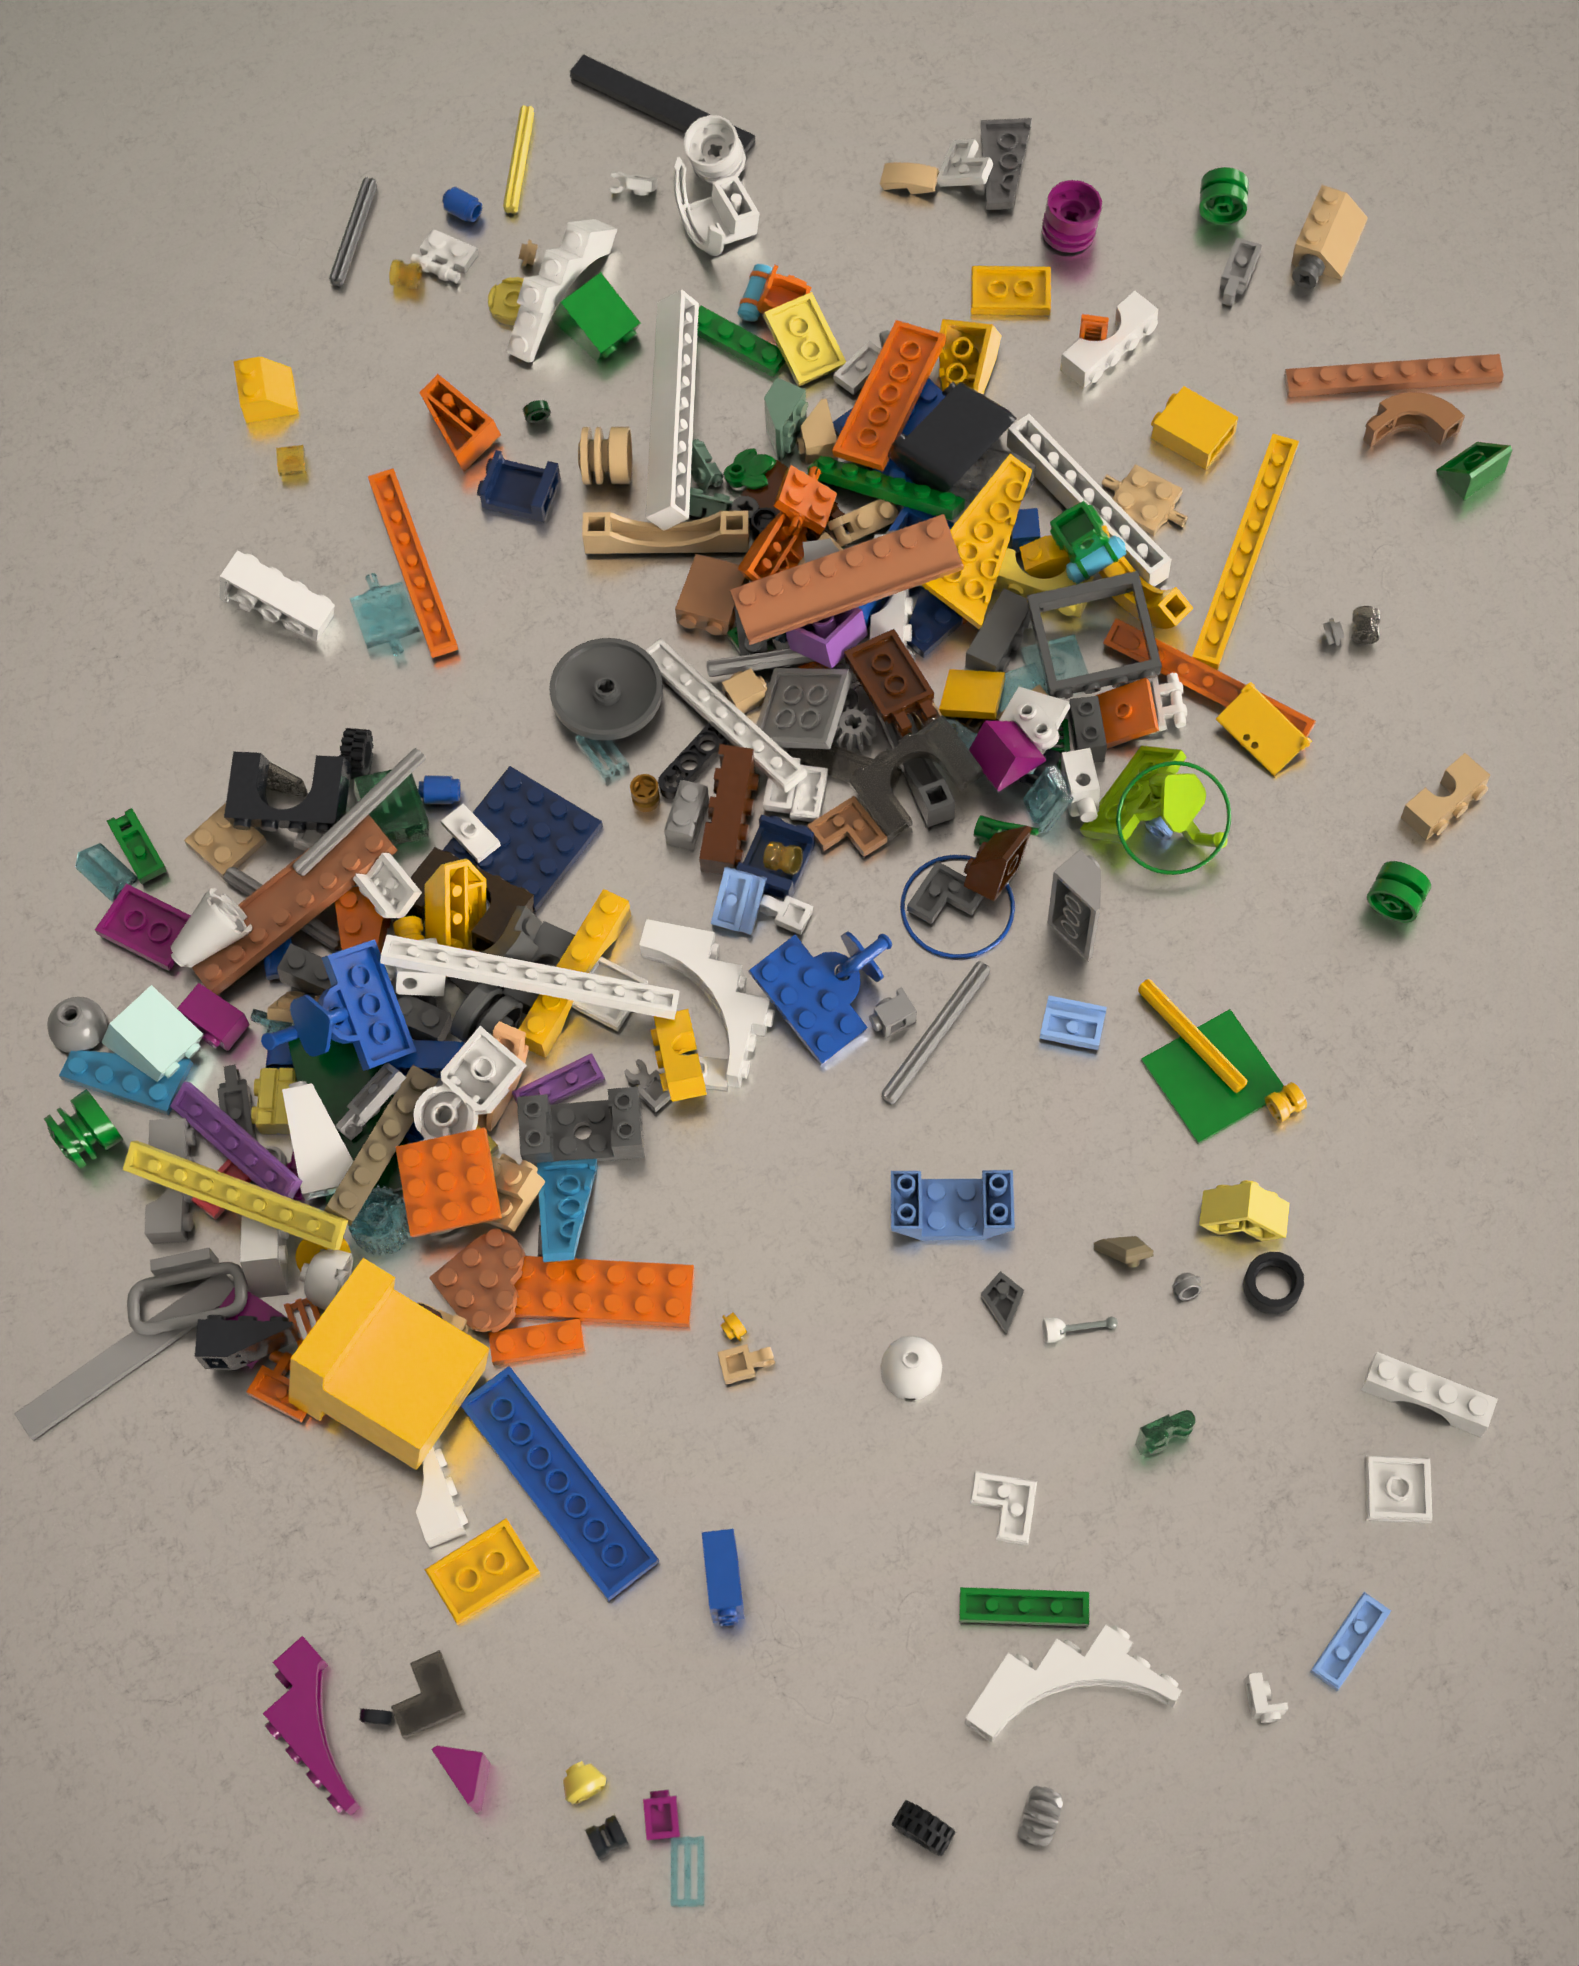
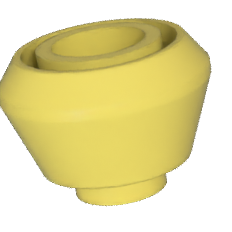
M583 1761L565 1771L567 1776L563 1779L565 1799L569 1803L579 1804L605 1788V1775L592 1764L584 1765Z

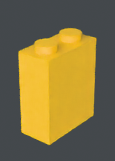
M1183 386L1177 394L1173 393L1170 396L1162 413L1159 411L1154 416L1151 422L1153 427L1151 438L1206 470L1235 434L1238 417Z

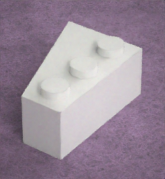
M242 1216L240 1263L250 1292L258 1298L288 1295V1251L286 1239L289 1238V1233Z

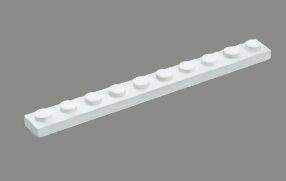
M388 934L386 935L380 964L675 1020L680 993L679 990Z

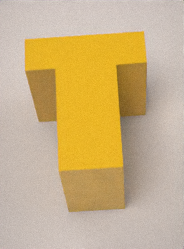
M363 1258L291 1357L289 1403L318 1421H321L323 1416L327 1414L417 1470L485 1371L490 1348L394 1290L395 1277Z

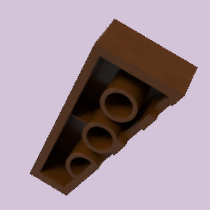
M720 744L718 750L720 768H715L713 778V793L716 794V797L710 796L708 819H711V822L705 823L699 861L701 872L723 875L725 867L736 869L739 862L743 863L744 850L741 849L742 841H747L749 824H746L747 815H753L755 800L751 799L753 791L758 790L760 774L755 772L754 749Z

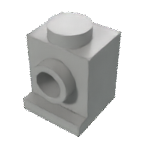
M901 987L896 990V997H887L876 1005L874 1014L869 1016V1020L875 1031L881 1030L884 1037L888 1038L916 1023L917 1011Z

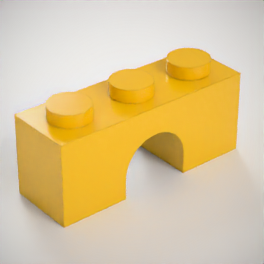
M689 1010L676 1011L675 1020L654 1016L656 1028L650 1029L654 1047L660 1045V1050L655 1051L658 1069L664 1068L665 1073L659 1074L663 1091L669 1090L672 1102L706 1095L707 1092L698 1053L681 1055L688 1051L697 1050Z

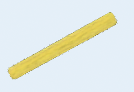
M523 105L519 111L503 203L504 212L515 214L518 211L534 118V109L531 106Z

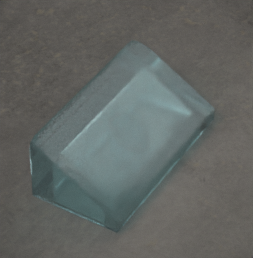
M101 843L78 852L75 864L76 869L110 901L117 898L126 883L132 886L138 880V877Z

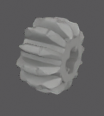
M845 704L833 741H836L838 749L847 746V751L850 753L855 747L860 752L863 750V745L871 747L873 738L877 735L875 716H870L868 708L860 711L858 704L854 706V709H849Z
M1034 1786L1029 1791L1020 1819L1018 1830L1020 1838L1027 1840L1028 1843L1047 1846L1052 1841L1063 1804L1060 1793L1054 1792L1053 1789Z

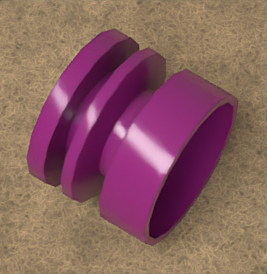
M1078 180L1063 181L1051 189L1042 221V235L1052 248L1061 252L1075 253L1083 251L1092 244L1102 211V199L1099 192L1090 184Z

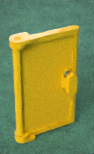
M1252 682L1246 684L1241 690V694L1216 718L1273 776H1276L1300 751H1303L1312 742L1309 737L1306 738L1255 688Z

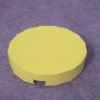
M506 278L502 280V283L499 285L495 284L491 288L488 295L489 311L493 318L500 323L510 326L515 324L520 308L517 300L523 278Z

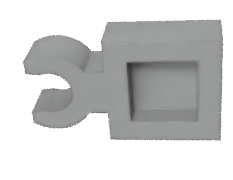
M637 1059L636 1066L641 1070L640 1073L632 1074L626 1069L624 1071L625 1077L630 1083L639 1084L640 1098L656 1113L671 1099L669 1090L663 1091L659 1075L661 1073L657 1069L649 1074L646 1064L642 1060Z

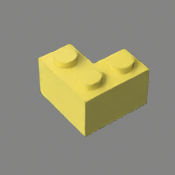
M1245 1180L1241 1181L1238 1185L1232 1186L1218 1185L1215 1189L1203 1191L1199 1225L1217 1235L1243 1231L1260 1241L1286 1238L1290 1203L1279 1198L1277 1193L1259 1187V1184L1254 1181Z

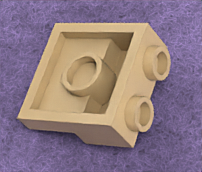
M502 1154L500 1158L491 1156L502 1219L485 1223L515 1232L546 1181L537 1173L538 1168L526 1160H522L519 1165L512 1157L506 1154Z

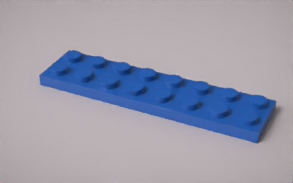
M510 1366L466 1397L460 1407L608 1601L659 1563V1559Z

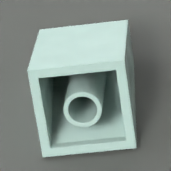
M151 985L109 1023L102 1043L158 1082L164 1075L170 1078L180 1068L178 1064L180 1060L185 1056L190 1059L201 1048L199 1042L203 1033Z

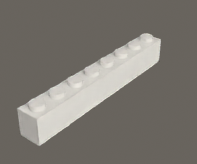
M1027 414L1008 428L1007 447L1032 470V473L1067 509L1082 501L1092 505L1099 516H1101L1103 525L1108 528L1109 536L1116 535L1123 540L1127 553L1124 557L1146 582L1155 587L1169 577L1172 559L1030 414Z

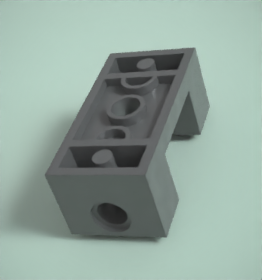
M638 1086L608 1089V1100L551 1105L547 1094L517 1097L520 1155L522 1160H526L536 1167L537 1163L580 1159H597V1162L645 1158L642 1107ZM579 1126H588L591 1129L590 1136L586 1139H578L575 1136V1130Z

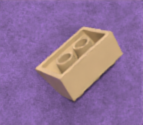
M1321 185L1295 243L1291 264L1299 266V261L1304 255H1314L1325 264L1323 275L1339 280L1342 279L1368 219L1346 192Z

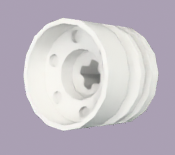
M708 115L699 118L690 125L685 133L684 147L697 176L710 185H713V182L734 175L739 176L744 168L746 156L732 123L722 116Z

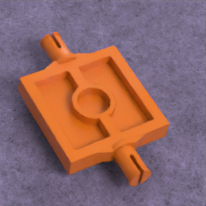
M791 465L785 472L773 507L785 513L792 520L788 529L790 534L793 531L792 535H798L802 526L813 530L819 535L826 528L837 493L828 486L818 482L821 470L818 468L816 471L817 467L815 466L809 469L807 475Z

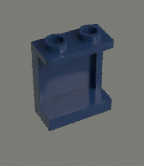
M496 450L493 459L489 458L487 462L486 477L484 481L481 480L477 489V496L480 497L482 508L544 523L561 479L559 465L556 462L548 461L544 469L509 461L503 458L502 451Z
M761 815L759 818V828L743 864L739 862L736 870L759 877H766L763 891L765 895L782 901L785 900L787 895L793 897L815 846L814 832L803 825L795 826L786 823L777 816L771 815L768 817Z

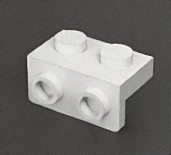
M381 853L367 874H356L353 878L359 886V891L372 902L376 912L384 918L405 917L422 894L390 853Z

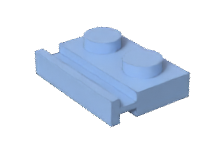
M725 867L711 924L752 935L767 878Z
M1048 995L1040 1039L1098 1050L1107 1007Z

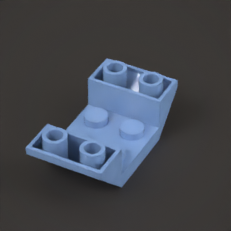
M982 1170V1179H921V1171H891V1231L919 1240H985L1015 1229L1013 1170Z

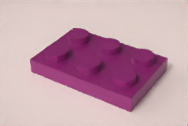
M126 883L95 928V932L97 935L170 971L176 963L171 957L173 953L171 945L191 915Z

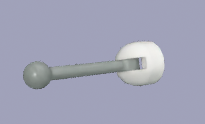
M1054 1317L1043 1318L1042 1320L1043 1336L1046 1343L1062 1340L1067 1331L1098 1327L1114 1329L1118 1325L1115 1317H1108L1104 1321L1065 1325L1062 1320Z

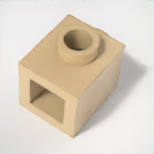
M752 668L744 672L739 671L733 674L730 679L722 682L723 695L744 714L763 705L765 691L768 688L762 676L757 677Z

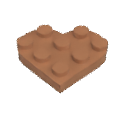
M493 1228L472 1241L432 1274L429 1279L457 1315L467 1320L466 1324L473 1331L498 1332L505 1328L516 1315L514 1310L519 1294L514 1284L522 1276L523 1272L521 1269L524 1264L525 1252L518 1240L512 1235L502 1232L498 1228Z

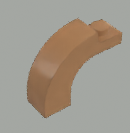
M1420 392L1401 393L1379 403L1377 414L1371 417L1365 425L1366 431L1363 440L1371 447L1395 429L1412 427L1424 431L1441 446L1460 432L1465 415L1454 405L1440 397Z

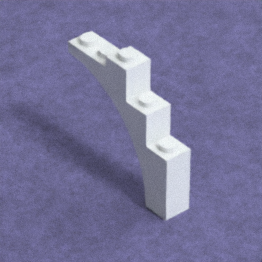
M596 219L568 222L561 247L546 250L539 275L524 277L517 300L520 308L506 353L528 363L534 361L546 327L561 299L576 278L592 262L610 254L617 231L616 228Z
M646 919L639 944L641 957L663 963L683 973L698 985L714 1003L724 1022L729 1039L728 1086L740 1088L742 1078L747 1079L750 1061H746L748 1052H754L757 1035L765 1036L766 1028L773 1025L775 1010L771 1009L770 999L744 993L747 977L743 976L742 965L717 960L720 944L716 943L715 932Z
M1105 1624L1085 1657L1080 1654L1081 1649L1069 1640L1062 1642L1059 1639H1056L1036 1671L1031 1668L1033 1666L1032 1662L1024 1656L1016 1654L1014 1657L1008 1653L966 1716L965 1724L990 1742H993L1005 1725L1027 1706L1049 1694L1072 1687L1091 1685L1124 1687L1150 1695L1170 1707L1174 1706L1182 1690L1177 1688L1179 1684L1170 1676L1164 1673L1159 1676L1150 1670L1151 1665L1140 1656H1129L1128 1652L1133 1642L1128 1640L1129 1634L1117 1626L1110 1628Z

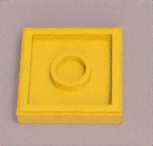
M949 669L939 707L941 715L946 717L996 720L1005 683V672Z

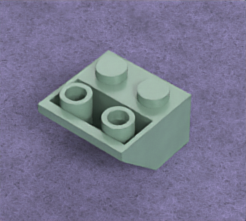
M776 378L764 397L766 431L777 460L782 461L785 455L791 453L795 447L796 438L801 433L800 426L807 418L808 402H806L805 389Z

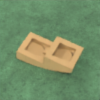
M885 163L880 185L883 190L907 188L911 195L935 192L939 170L932 166L916 163Z

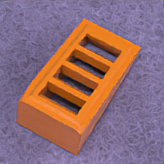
M1082 314L1079 339L1082 338L1088 341L1107 339L1109 318Z

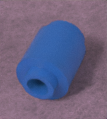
M458 187L448 189L443 195L442 203L445 211L466 222H474L479 218L482 211V203L479 202L477 197Z
M425 775L424 781H419V798H424L425 804H453V802H459L461 794L460 779H453V776Z

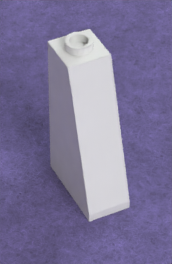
M305 1081L291 1083L289 1088L282 1089L298 1177L303 1181L300 1185L301 1193L305 1200L334 1194L354 1161L313 1084H307Z

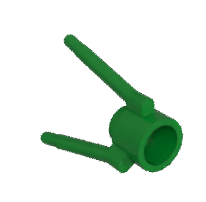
M980 815L975 825L973 836L980 839L979 845L981 846L984 841L988 843L993 835L1001 832L1002 829L1011 830L1026 825L998 821ZM1031 827L1030 835H1038L1040 829Z

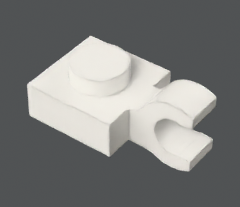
M621 172L611 174L612 178L620 180L619 187H610L612 193L633 189L634 194L649 195V192L657 189L658 178L637 175L629 176Z
M764 894L759 912L765 915L776 916V925L801 935L813 912V906L788 895L784 902H781Z

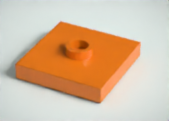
M1147 678L1095 695L1099 699L1107 743L1106 749L1159 731L1150 681Z

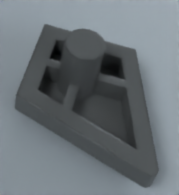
M1000 1271L982 1291L981 1297L1003 1331L1007 1333L1023 1296L1024 1289Z

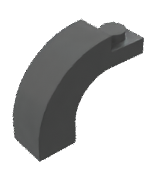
M517 906L500 939L481 953L530 962L539 948L533 941L542 922L526 906ZM448 977L465 994H470L480 984L479 982Z

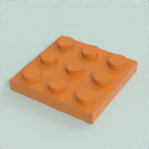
M485 1128L396 1146L411 1237L502 1219L487 1130Z

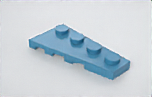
M83 1050L70 1051L59 1077L64 1081L169 1116L172 1110L170 1105L185 1082L193 1062L191 1059L180 1060L178 1062L180 1068L170 1078L164 1075L156 1082L116 1053Z
M597 1159L537 1163V1173L546 1181L539 1191L543 1262L574 1260L597 1170Z

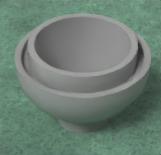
M86 997L67 998L58 1003L51 1011L47 1021L48 1034L53 1044L64 1052L89 1051L103 1039L107 1030V1018L103 1009L93 1000ZM70 1015H77L75 1019L68 1021Z

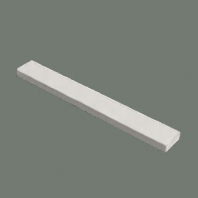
M660 638L645 650L657 663L662 680L734 746L754 749L755 765L785 793L807 776L806 770L665 641Z

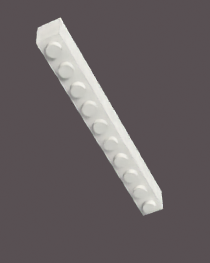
M682 289L657 302L646 518L663 531L689 519L699 303Z

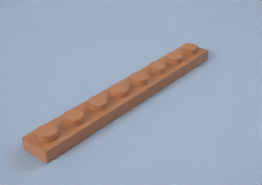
M1500 354L1285 369L1284 373L1288 397L1500 383L1504 377Z

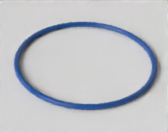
M946 855L935 858L919 867L911 875L903 889L900 902L903 923L910 936L920 946L936 955L947 958H970L983 954L995 947L1006 936L1012 925L1015 901L1012 889L1008 883L1006 889L1010 897L1011 910L1006 928L993 943L981 950L967 954L941 952L923 943L910 928L905 914V898L908 888L915 877L937 861L949 859L969 860L972 856Z

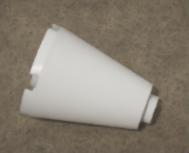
M210 888L205 893L171 945L173 952L171 957L181 967L185 965L187 967L195 966L252 931V925L246 926L244 923L247 916L243 910L226 894L220 897L214 894L217 891L215 888Z

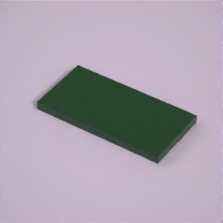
M300 1038L288 1042L297 1082L305 1081L307 1084H313L334 1126L349 1111L347 1105L384 1065L381 1064L363 1071L353 1043L341 1044L331 1040L328 1052L312 1057L304 1050ZM395 1094L391 1095L384 1102L378 1114L365 1123L362 1127V1132L354 1139H348L337 1129L353 1161ZM406 1137L403 1138L399 1146L407 1144ZM396 1152L367 1199L403 1190ZM333 1194L325 1196L327 1204L330 1201Z

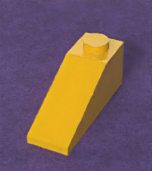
M1103 525L1101 528L1109 536L1108 528ZM1052 535L1043 536L1019 547L1025 571L1035 578L1047 579L1055 577L1064 572L1066 565L1070 562L1066 550L1059 549Z

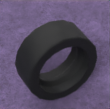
M1266 1252L1258 1255L1249 1264L1243 1279L1244 1292L1248 1301L1256 1309L1265 1313L1279 1314L1290 1310L1298 1302L1304 1288V1274L1300 1265L1291 1256L1282 1252ZM1276 1266L1285 1270L1292 1280L1290 1293L1281 1299H1270L1263 1296L1256 1287V1276L1262 1268Z

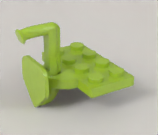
M1141 746L1099 802L1097 818L1091 822H1084L1079 829L1084 837L1121 842L1117 832L1116 814L1120 798L1128 784L1139 773L1153 765L1168 761H1185L1187 757L1180 749ZM1180 765L1160 767L1142 776L1131 787L1122 805L1121 829L1125 842L1132 835L1140 821H1150L1160 816L1171 831L1182 833L1189 843L1193 845L1217 848L1224 833L1220 831L1215 834L1201 833L1193 822V819L1206 801V790L1195 774H1176L1179 771ZM1226 839L1222 848L1227 845L1228 839Z

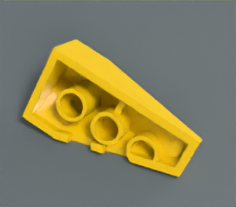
M942 319L939 333L946 334V342L939 355V377L941 378L942 392L952 382L957 385L961 381L979 393L984 394L996 361L1001 340L1000 333L993 324Z

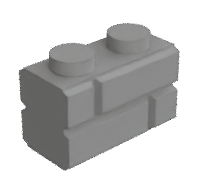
M680 780L664 829L666 844L694 850L709 803L707 786Z

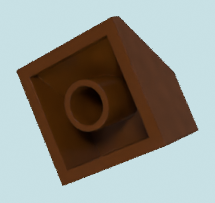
M1023 826L995 833L988 843L984 841L978 849L976 858L971 857L964 868V873L967 874L964 887L995 901L1019 870L1032 828Z

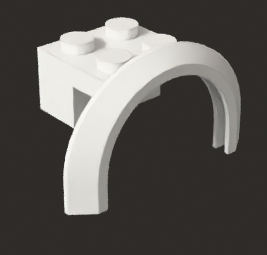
M677 157L674 167L675 199L684 227L698 248L711 256H718L722 253L725 244L757 234L759 212L737 175L713 182L711 197L689 204L685 187L686 167L681 158Z

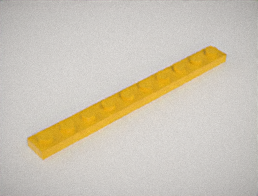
M1272 434L1194 649L1193 658L1217 670L1299 443L1297 440Z

